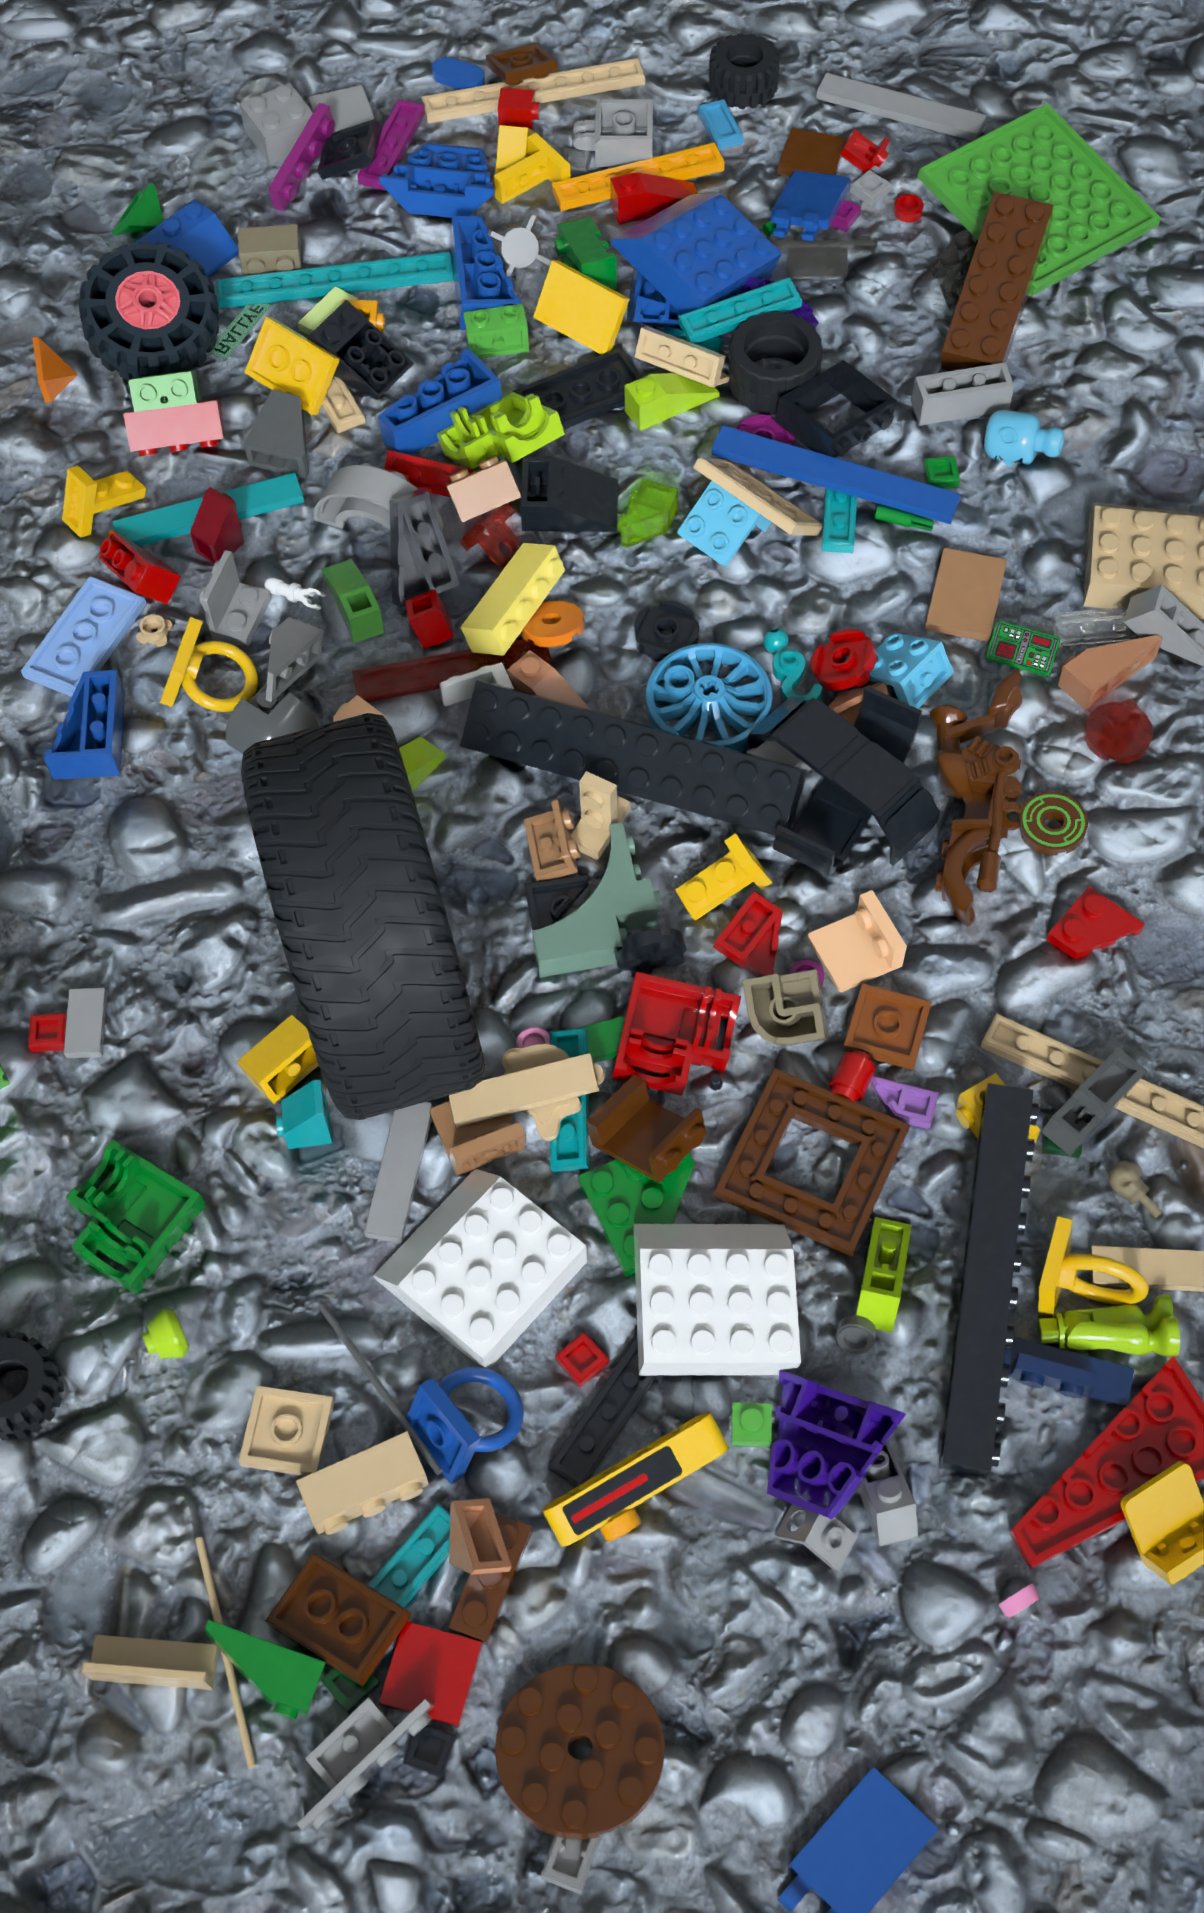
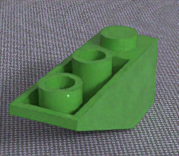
M352 559L321 569L353 643L383 634L384 628L380 607L369 584Z

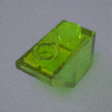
M642 479L638 490L631 492L627 514L623 513L618 523L622 547L629 548L668 533L678 510V488Z

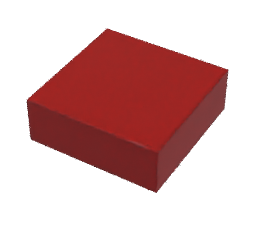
M66 1013L30 1015L28 1048L31 1052L64 1050Z
M582 1332L555 1355L557 1363L580 1388L609 1364V1358L585 1332Z

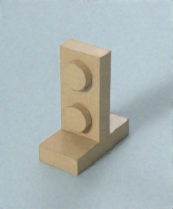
M586 771L579 781L581 820L573 830L571 838L575 837L581 853L599 860L610 842L609 824L623 822L631 810V802L617 796L616 784Z

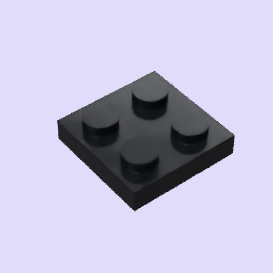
M377 119L335 132L326 139L317 169L322 180L331 177L337 178L346 172L364 169L372 164L381 132V126Z

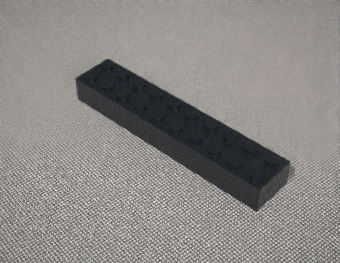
M478 680L475 683L460 747L581 780L587 771L616 784L617 791L771 835H775L778 825L789 830L792 829L808 772L807 769L495 683Z

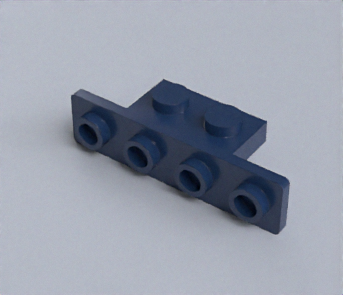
M1013 1337L1011 1349L1005 1348L1003 1363L1010 1364L1009 1377L1019 1379L1023 1385L1033 1388H1043V1386L1058 1389L1060 1394L1067 1397L1082 1398L1084 1396L1123 1407L1129 1402L1134 1369L1132 1367Z

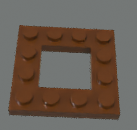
M774 1068L714 1191V1197L775 1224H785V1227L789 1230L853 1257L907 1137L910 1125ZM792 1119L859 1146L833 1204L766 1176Z

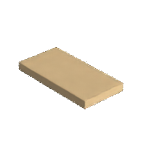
M701 457L698 458L693 467L790 535L818 536L823 527L822 523L729 460Z

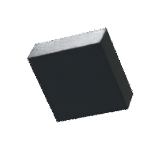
M426 1725L417 1735L412 1736L402 1763L410 1768L443 1779L458 1737L455 1734Z

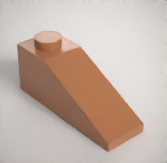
M1153 635L1088 648L1076 657L1072 655L1060 668L1062 672L1058 686L1082 708L1088 710L1156 659L1162 638L1159 635Z
M531 650L507 670L514 689L591 710L562 676Z

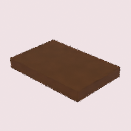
M313 1552L265 1622L361 1686H364L411 1614L404 1607Z

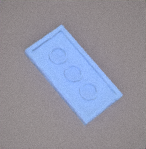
M89 576L22 668L21 673L23 677L72 697L83 672L101 670L147 605L145 597Z

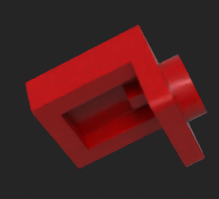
M854 129L848 136L839 155L866 173L874 166L879 168L889 154L885 150L890 140L885 137L877 146Z

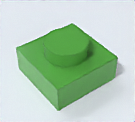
M732 1402L731 1445L771 1447L772 1404Z

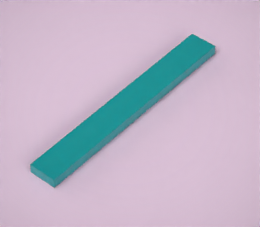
M450 252L216 279L220 309L326 296L335 286L347 293L448 282L454 281Z

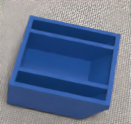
M721 193L691 194L613 238L611 244L681 314L737 296L749 277L769 279L782 255Z

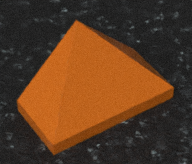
M38 336L32 337L38 384L45 403H49L78 374Z

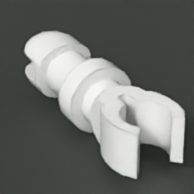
M273 577L268 578L264 585L265 589L270 590L271 594L285 596L288 601L293 603L301 601L305 606L315 610L322 608L320 605H313L312 600L308 599V597H313L315 594L322 597L326 596L320 590L314 588L303 589L298 583L293 582L290 585L284 583L283 580Z

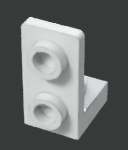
M502 662L491 666H483L479 670L461 676H453L441 682L440 691L444 706L472 698L476 680L487 681L514 689Z

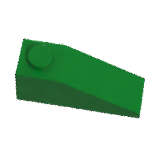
M207 1621L205 1626L206 1635L265 1701L274 1705L273 1713L291 1720H296L298 1714L307 1717L326 1662L214 1621Z

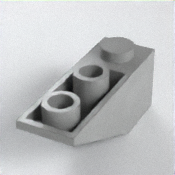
M887 1441L858 1488L867 1518L879 1547L918 1537L916 1503L889 1441Z

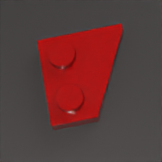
M1088 887L1051 929L1046 940L1076 960L1090 954L1094 949H1103L1115 944L1117 939L1127 935H1139L1143 931L1145 923L1091 887Z
M754 891L716 939L713 948L755 977L773 975L783 910Z

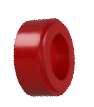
M903 194L895 200L894 215L900 221L915 222L923 214L924 203L920 197L914 194Z

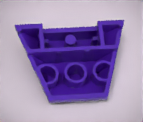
M780 1370L779 1383L783 1384L781 1406H776L775 1417L779 1418L777 1441L772 1444L767 1494L833 1519L842 1511L858 1490L881 1449L906 1414Z

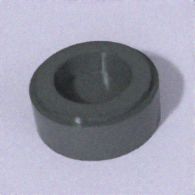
M851 1315L839 1322L836 1341L842 1349L850 1353L862 1354L873 1348L876 1328L869 1319L858 1315Z

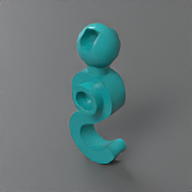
M776 628L767 631L763 638V644L768 652L775 654L772 662V672L777 680L783 682L781 693L783 702L789 697H804L805 700H810L813 697L820 701L822 692L820 684H815L807 695H798L793 691L804 675L805 658L799 651L787 649L789 639L784 630Z

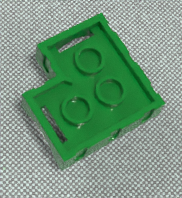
M112 1139L106 1146L103 1158L94 1174L84 1184L73 1188L66 1196L73 1210L81 1215L85 1214L91 1220L71 1247L78 1258L137 1295L144 1287V1282L150 1275L154 1274L167 1257L171 1247L177 1244L191 1226V1221L196 1215L198 1216L206 1205L201 1194ZM115 1167L113 1172L102 1184V1186L99 1189H97L100 1186V1184L104 1181V1179L108 1176V1174L112 1171V1169ZM98 1252H101L129 1271L127 1273L120 1272L100 1260L96 1255Z

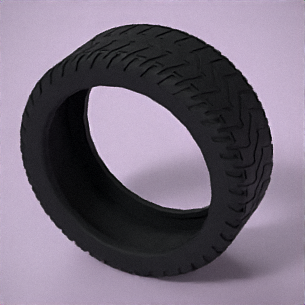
M366 713L254 743L243 752L241 777L247 809L263 876L294 988L323 1079L334 1105L344 1118L363 1120L472 1089L484 1077L485 1062L429 849L391 725L383 715Z

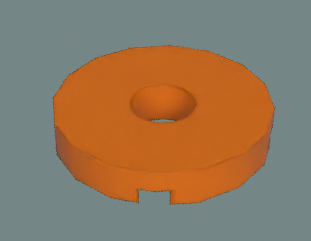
M565 601L541 603L522 629L521 635L527 642L528 639L533 640L534 645L540 647L566 645L573 641L572 636L577 633L580 636L583 633L585 627L584 614L581 608L573 603Z

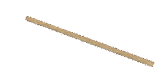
M198 1537L195 1541L214 1622L223 1625L203 1537ZM221 1651L247 1767L253 1768L256 1766L233 1664Z

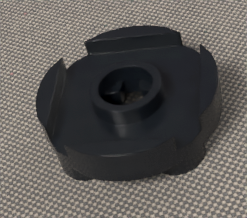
M661 601L659 606H654L650 609L649 605L643 608L637 615L634 623L637 650L652 659L661 661L667 655L680 648L697 644L700 626L694 618L693 611L686 605L676 601ZM667 627L672 628V634L664 635L659 631V629L665 630Z
M651 929L629 936L622 941L623 948L621 950L617 947L614 949L617 966L622 970L630 971L631 976L634 978L636 972L651 974L653 968L681 965L685 962L684 953L687 949L683 933L677 929H670L671 935H661L660 929Z

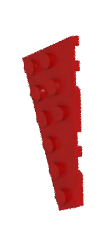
M1174 1356L1167 1361L1163 1368L1141 1389L1137 1396L1114 1418L1072 1466L1062 1474L1059 1480L1011 1529L1009 1534L1030 1570L1126 1521L1121 1508V1500L1178 1461H1183L1191 1467L1196 1484L1204 1480V1402Z

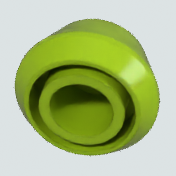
M163 1308L146 1324L148 1331L142 1333L143 1340L150 1355L157 1353L160 1359L183 1358L189 1351L185 1333L175 1311Z

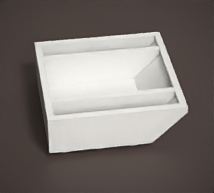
M474 1169L373 1276L478 1367L490 1369L587 1263V1250L584 1243L501 1176Z
M634 1224L639 1375H779L780 1370L790 1374L795 1373L801 1364L794 1251L785 1224Z

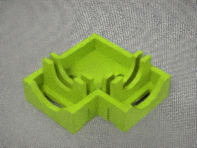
M514 392L470 416L466 408L462 406L457 408L458 412H449L453 425L436 433L444 456L471 470L479 466L478 463L494 456L507 458L508 461L514 463L565 435L557 411L541 405L537 395L534 396L531 393L523 397Z

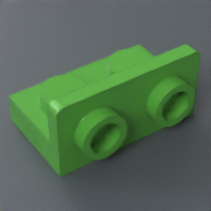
M523 304L463 313L468 348L479 359L529 352L528 325Z

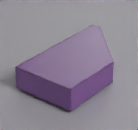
M877 1076L872 1077L871 1087L891 1117L909 1125L930 1130L939 1092Z

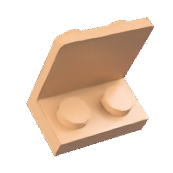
M873 890L860 895L858 909L855 914L808 934V941L839 992L847 991L903 966L907 946Z

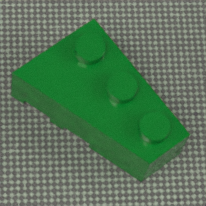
M586 217L557 224V237L553 238L556 255L562 256V263L617 292L616 255L614 252L607 253L606 249L609 248L608 242L606 240L600 241L601 232L593 219Z

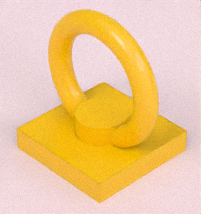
M190 617L160 703L173 707L181 684L187 695L194 702L212 711L230 712L234 710L241 699L249 702L256 694L258 688V673L251 658L240 648L226 642L207 641L195 646L203 621ZM220 654L233 659L239 664L245 675V685L238 695L227 699L214 698L204 693L197 686L195 678L204 656Z
M1057 1216L1039 1286L1038 1316L1054 1318L1061 1288L1069 1289L1087 1299L1112 1305L1135 1304L1146 1298L1149 1292L1148 1283L1144 1276L1131 1266L1099 1255L1070 1254L1073 1220ZM1078 1270H1093L1110 1274L1127 1282L1132 1288L1119 1290L1100 1287L1077 1277Z

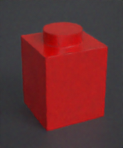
M500 89L497 107L499 126L521 127L533 130L534 120H539L540 102H535V91L533 89Z
M436 589L405 601L408 621L423 649L442 644L446 640L454 638L450 616Z

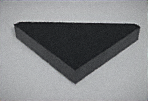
M588 874L524 884L532 930H538L558 922L588 887Z

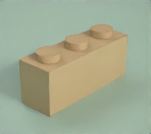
M408 1431L296 1481L318 1535L326 1532L328 1535L337 1533L349 1525L348 1521L361 1515L364 1518L377 1515L385 1510V1504L399 1498L401 1501L410 1500L421 1494L423 1487L429 1485Z

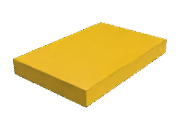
M552 260L533 318L602 355L612 351L630 298L559 260Z
M266 316L244 373L271 390L300 396L302 409L311 415H318L340 358L273 317Z

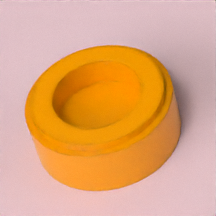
M633 1508L600 1528V1531L605 1540L610 1543L639 1526L641 1519Z

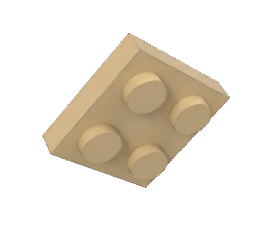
M256 1385L238 1461L240 1466L308 1476L319 1471L335 1402L333 1397Z

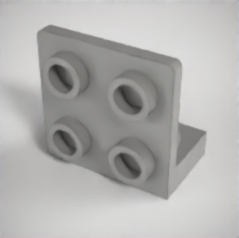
M227 550L224 551L220 561L217 560L215 562L212 577L208 585H205L201 590L200 604L203 606L205 622L209 627L212 639L248 648L272 597L270 590L240 583L233 553Z

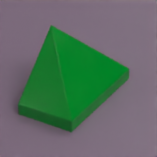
M150 182L135 194L111 233L118 236L153 229L164 222L155 185Z

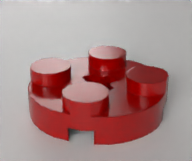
M844 629L835 632L829 636L830 642L824 647L820 644L816 648L811 659V670L825 690H844L853 686L860 687L870 680V672L873 670L877 660V649L870 638L865 636L862 631L858 629ZM845 656H849V658L845 662L840 663L845 659Z

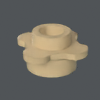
M157 614L147 615L140 621L139 628L141 632L137 633L136 639L140 644L151 643L162 647L168 642L167 634L173 629L172 622Z

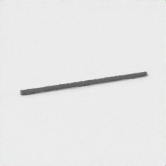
M324 1302L319 1304L318 1308L405 1431H408L410 1438L437 1475L442 1473L443 1469L326 1304Z

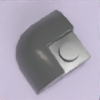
M265 684L249 702L241 699L234 708L225 730L226 742L243 754L246 749L256 742L319 726L318 722L309 708L290 692L286 696L280 694L272 702L267 701V684Z

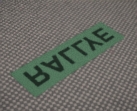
M266 303L246 305L216 340V344L210 353L226 360L271 305Z

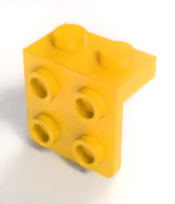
M1178 1461L1121 1500L1122 1511L1143 1564L1171 1586L1204 1565V1502L1191 1467L1183 1461Z

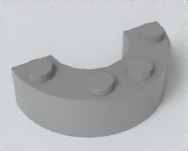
M368 463L340 468L332 475L315 506L314 520L343 529L349 517L361 516L377 521L390 530L389 500L418 490V488L409 483L398 472H388L375 468ZM432 502L442 530L444 523L439 513V507Z

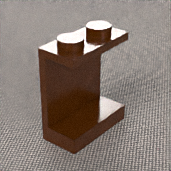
M633 1075L586 1121L592 1146L658 1183L670 1172L675 1171L685 1156L693 1148L698 1147L707 1135L702 1110L695 1108L685 1119L649 1100L645 1080L636 1075Z

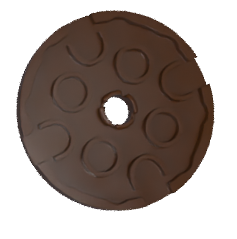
M593 1664L562 1665L532 1678L519 1689L508 1703L496 1734L495 1756L497 1772L508 1800L516 1811L533 1826L548 1834L566 1839L598 1838L600 1834L612 1831L622 1825L625 1827L641 1814L653 1798L664 1766V1734L659 1716L649 1698L635 1683L624 1675L612 1669ZM586 1739L592 1747L591 1754L582 1760L574 1759L568 1752V1745H571L576 1740Z

